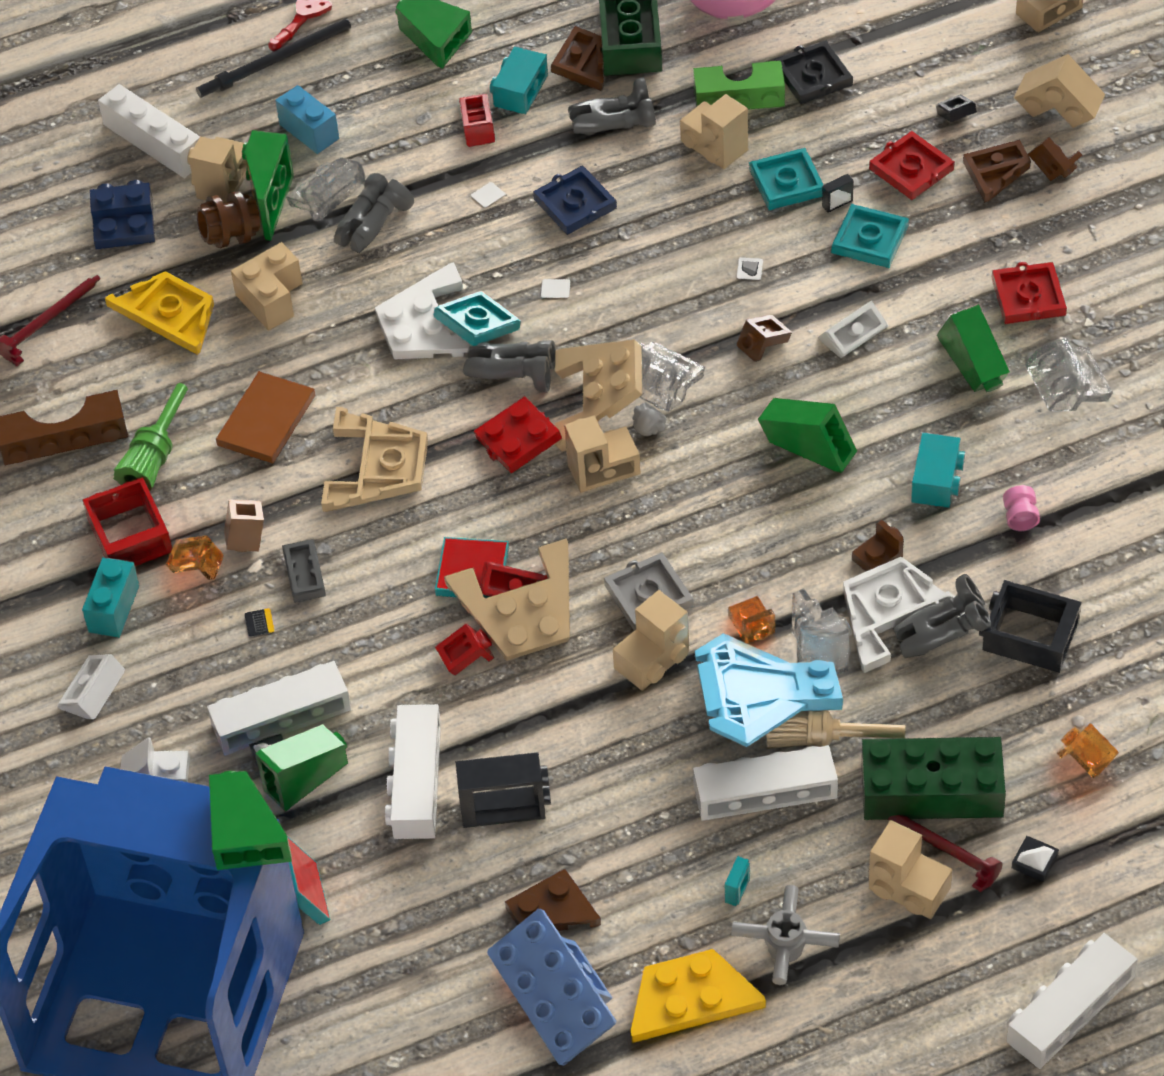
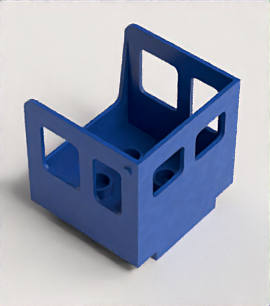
M106 766L103 769L98 784L56 776L0 911V1017L20 1070L42 1076H255L304 936L289 862L217 870L212 852L209 786ZM35 879L43 902V911L16 977L7 952V946L31 884ZM53 931L57 943L56 955L33 1013L30 1015L26 1004L27 993ZM91 998L139 1008L144 1011L133 1046L128 1053L119 1055L71 1045L66 1042V1036L81 1001ZM183 1017L207 1022L220 1068L218 1073L199 1072L162 1064L156 1060L168 1024L172 1019Z

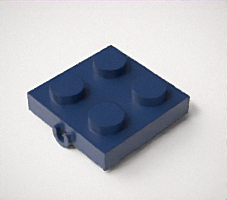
M583 165L563 176L561 174L554 175L550 183L533 191L534 200L567 235L617 209V200Z

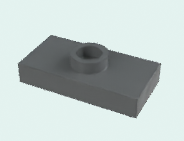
M314 539L282 545L294 603L325 597L326 592Z

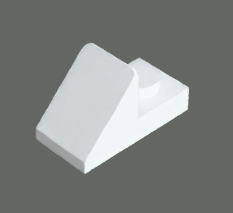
M146 738L122 755L120 769L188 782L190 756L188 751H154L151 738Z

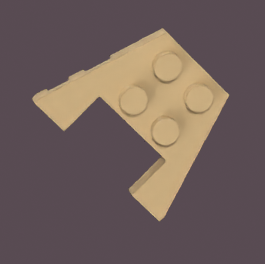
M635 339L562 348L555 351V372L562 379L583 370V411L555 423L562 436V439L555 443V446L562 452L566 451L564 424L594 415L597 421L606 415L611 418L642 396V349Z
M336 407L333 424L334 437H361L365 439L358 482L325 481L321 502L323 512L422 490L428 446L427 432L393 422L387 425L374 421L373 416L363 413L357 416L348 413L346 408Z
M567 538L538 548V553L548 579L492 597H483L473 568L445 576L446 586L450 591L454 592L461 601V605L474 617L481 626V630L486 633L492 644L506 661L568 642L570 639L569 552Z

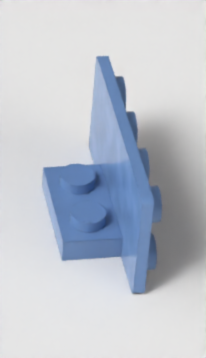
M537 909L487 950L490 959L559 1065H566L616 1024V1019L606 1005L612 999L607 988L578 944L573 940L561 937L544 910Z

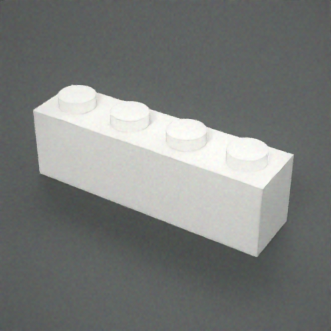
M120 84L98 100L104 126L184 179L191 174L190 165L187 163V156L190 148L196 145L200 136Z
M335 661L316 665L310 670L293 676H285L279 681L265 686L254 687L248 692L237 696L221 699L214 704L208 705L207 708L211 725L225 756L248 748L249 744L280 733L284 735L351 710V705L345 683Z
M438 704L397 705V718L391 719L390 723L391 739H395V747H389V767H394L393 776H387V795L392 796V805L385 806V823L392 826L394 839L435 838L441 733Z
M829 745L821 747L809 746L803 750L791 752L779 751L754 758L742 757L735 761L718 764L707 763L693 768L694 790L701 821L837 798L838 778Z
M1105 933L1095 942L1093 940L1088 941L1072 964H1064L1057 972L1055 980L1048 987H1040L1033 995L1031 1003L1024 1010L1018 1009L1011 1015L1007 1022V1043L1037 1068L1041 1069L1135 977L1138 959Z

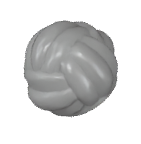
M646 402L634 408L633 426L639 434L650 436L652 434L656 435L659 431H664L666 416Z

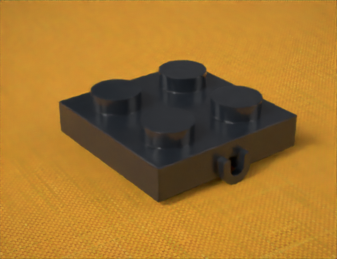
M827 40L806 48L803 45H799L794 49V52L774 59V61H781L784 82L800 105L853 85V76Z

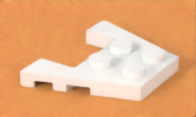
M454 262L449 263L375 307L376 317L393 359L433 358L434 354L451 353L452 357H464V353L468 352L469 346H472L457 334L450 335L448 328L433 317L434 307L438 306L435 297L463 290L462 280Z
M903 557L896 558L843 581L844 596L863 673L891 662V653L878 634L897 626L904 619L923 608L944 602L949 597H955L949 591L943 592L935 586L933 579Z

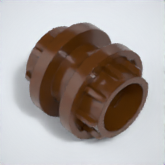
M240 191L228 193L226 202H223L218 195L208 196L206 202L201 203L197 209V224L204 242H207L209 245L214 244L217 248H224L229 246L231 237H236L239 244L249 243L251 237L255 236L256 232L260 230V216L256 202L248 194L242 195Z

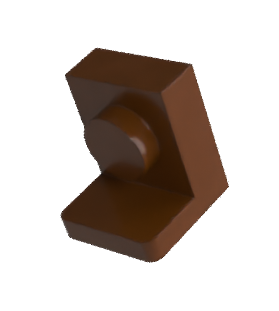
M1050 137L1028 153L1029 157L1050 181L1059 175H1062L1063 178L1070 175L1078 167L1075 162L1082 156L1078 150L1067 158L1061 148Z
M773 315L748 319L745 321L738 338L737 347L750 359L757 362L762 359L766 347L788 343L792 332Z
M880 520L876 523V534L852 551V560L866 572L896 558L903 557L904 539L901 532Z

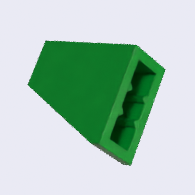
M400 0L396 6L395 12L399 29L437 67L442 69L472 33L470 11L440 0Z
M978 304L950 315L937 333V337L972 390L977 392L985 389L986 392H991L1003 386V380L1010 371L980 305Z
M773 398L758 418L769 443L835 472L842 473L857 452L835 404Z
M322 724L260 749L255 754L264 792L286 812L348 764L347 744L338 732L332 733Z
M224 771L221 774L209 775L212 852L217 870L292 862L287 834L247 771Z

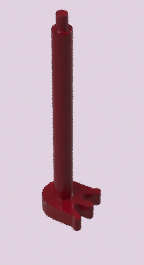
M96 275L92 279L88 278L12 337L1 335L0 355L15 366L20 365L24 359L20 356L22 351L17 346L96 286L95 283L101 279L100 276Z
M894 815L888 818L889 821L892 820L921 834L922 840L978 871L975 875L978 879L973 883L972 887L980 892L991 886L1002 870L1003 863L993 856L982 860L904 815Z

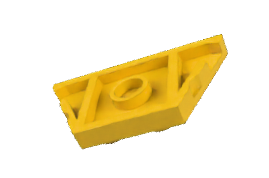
M165 271L153 276L148 281H141L130 286L131 292L119 297H115L112 293L105 298L107 307L196 355L201 352L214 307L212 295Z
M714 949L645 966L630 1031L632 1043L763 1009L766 1008V999L761 992Z

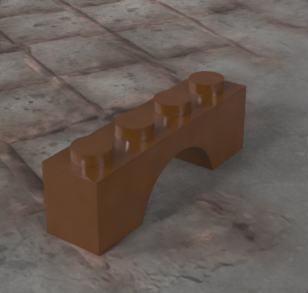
M118 390L86 396L83 407L76 415L58 423L36 421L25 411L0 416V452L5 466L129 437Z

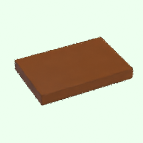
M258 371L216 437L217 446L274 464L316 396L315 389Z

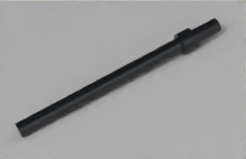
M347 18L342 19L230 72L223 71L215 75V79L196 87V92L202 98L219 89L221 91L233 87L234 82L350 29L351 24Z

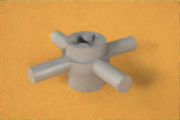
M794 885L785 886L782 910L774 913L766 925L732 923L731 936L765 939L768 952L775 959L772 982L777 985L786 984L789 962L795 961L801 956L805 944L839 947L840 933L806 929L803 920L796 913L799 889Z

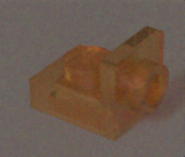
M207 535L176 539L166 566L173 573L199 570L207 580H214L224 555Z
M758 596L728 607V616L744 643L763 640L770 634L775 633V613L772 609L766 610Z
M1089 723L1080 730L1075 726L1068 731L1060 740L1064 745L1056 754L1060 758L1070 754L1092 778H1095L1119 752Z

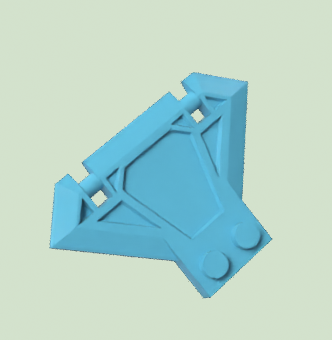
M724 633L695 650L696 661L704 662L698 664L697 669L707 716L715 717L709 719V729L745 747L750 746L801 711L842 710L843 696L834 662L814 660L804 663H789Z

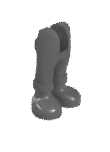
M644 77L634 81L633 91L627 97L621 95L615 98H597L579 102L568 107L569 117L572 120L575 134L592 135L596 132L611 129L633 128V125L644 127L656 125L652 100L648 95Z
M380 173L370 174L364 182V189L358 195V199L338 224L333 239L334 243L343 247L350 243L351 250L360 253L379 234L387 217L393 212L394 207L398 210L407 211L413 206L415 201L413 195L397 180L391 179L388 183L384 175Z
M542 340L535 344H530L529 342L515 344H489L482 342L476 346H469L467 352L468 359L464 363L463 373L465 376L481 379L525 378L529 376L532 378L537 391L548 393L551 384L550 369L555 368L556 345L553 340Z
M963 574L956 579L957 595L954 598L949 597L944 602L923 608L893 628L897 639L903 640L900 644V650L904 658L925 655L945 643L965 636L969 633L968 630L984 631L991 627L990 616L983 607L985 605L983 597L967 574Z

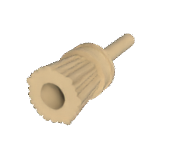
M829 710L801 711L767 734V749L806 745L807 747H821L830 745L832 740H839V737L905 738V725L840 723V719L832 718Z

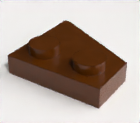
M575 26L552 62L551 72L602 91L604 88L601 35Z
M1020 139L963 154V164L984 203L990 201L1029 170L1031 165V159Z
M566 869L505 901V908L517 925L537 909L545 911L557 931L568 930V925L589 923L590 928L601 925L600 916Z

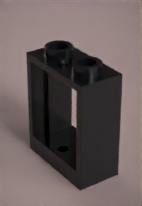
M1004 580L1000 592L994 591L989 605V610L992 611L990 614L991 627L984 631H979V636L983 637L982 650L1060 673L1080 622L1082 602ZM1010 608L1058 622L1059 625L1051 646L999 631L1007 609Z
M539 752L455 761L463 828L546 819L544 805H551L547 765L540 766ZM533 785L532 787H523V788H514V789H505V790H496V791H487V792L474 793L475 791H484V790H493V789H502V788H511V787H520V786Z

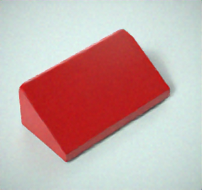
M485 562L480 588L483 595L492 597L546 580L548 577L547 575Z

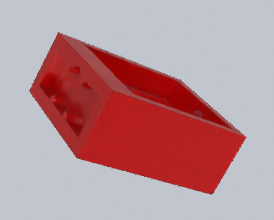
M143 477L82 499L87 519L105 558L134 562V566L173 552L169 532ZM143 505L153 527L109 543L100 521Z

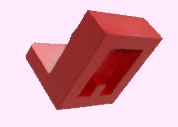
M467 623L435 646L446 668L454 676L481 656L488 662L495 658L489 649L492 646V642L486 633L481 629L476 631Z

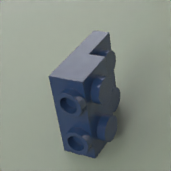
M132 180L127 185L116 187L105 183L99 185L97 189L90 190V208L93 219L95 249L155 242L153 197L149 182L143 183L140 180Z

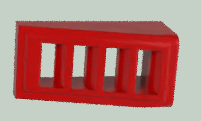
M488 94L459 98L466 145L472 147L494 143L495 133Z

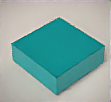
M737 856L724 884L725 903L737 906L741 901L750 881V863L748 859Z

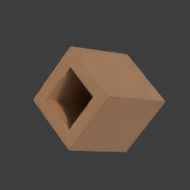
M228 500L224 527L227 550L259 552L264 522L261 501Z

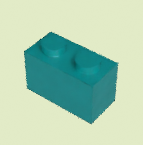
M514 46L510 55L503 59L497 77L494 76L490 83L489 90L493 95L494 107L526 115L548 77L547 54Z
M922 432L912 481V503L950 508L952 495L958 496L961 477L956 476L957 470L963 471L966 452L960 451L961 438Z
M102 557L82 608L88 633L120 638L140 586L134 562Z

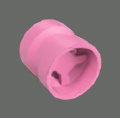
M1020 485L1005 491L1003 502L1004 507L1008 510L1006 513L1008 526L1016 531H1026L1037 526L1040 522L1038 508L1035 506L1036 495L1033 488Z

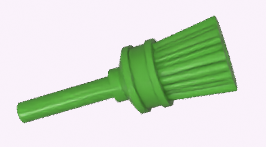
M182 383L176 384L155 425L141 427L136 431L134 439H132L129 445V450L114 469L113 479L118 481L120 485L143 477L149 491L153 488L159 468L165 464L173 448L167 429L188 391L186 385Z

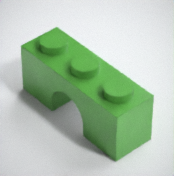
M781 61L752 63V75L742 81L728 79L723 73V66L693 68L696 107L704 101L712 105L725 94L747 107L748 110L785 107V83Z

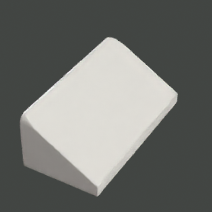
M871 300L822 333L818 338L838 357L843 358L889 325Z
M112 654L89 655L59 701L58 708L80 717L94 720L124 674V667Z

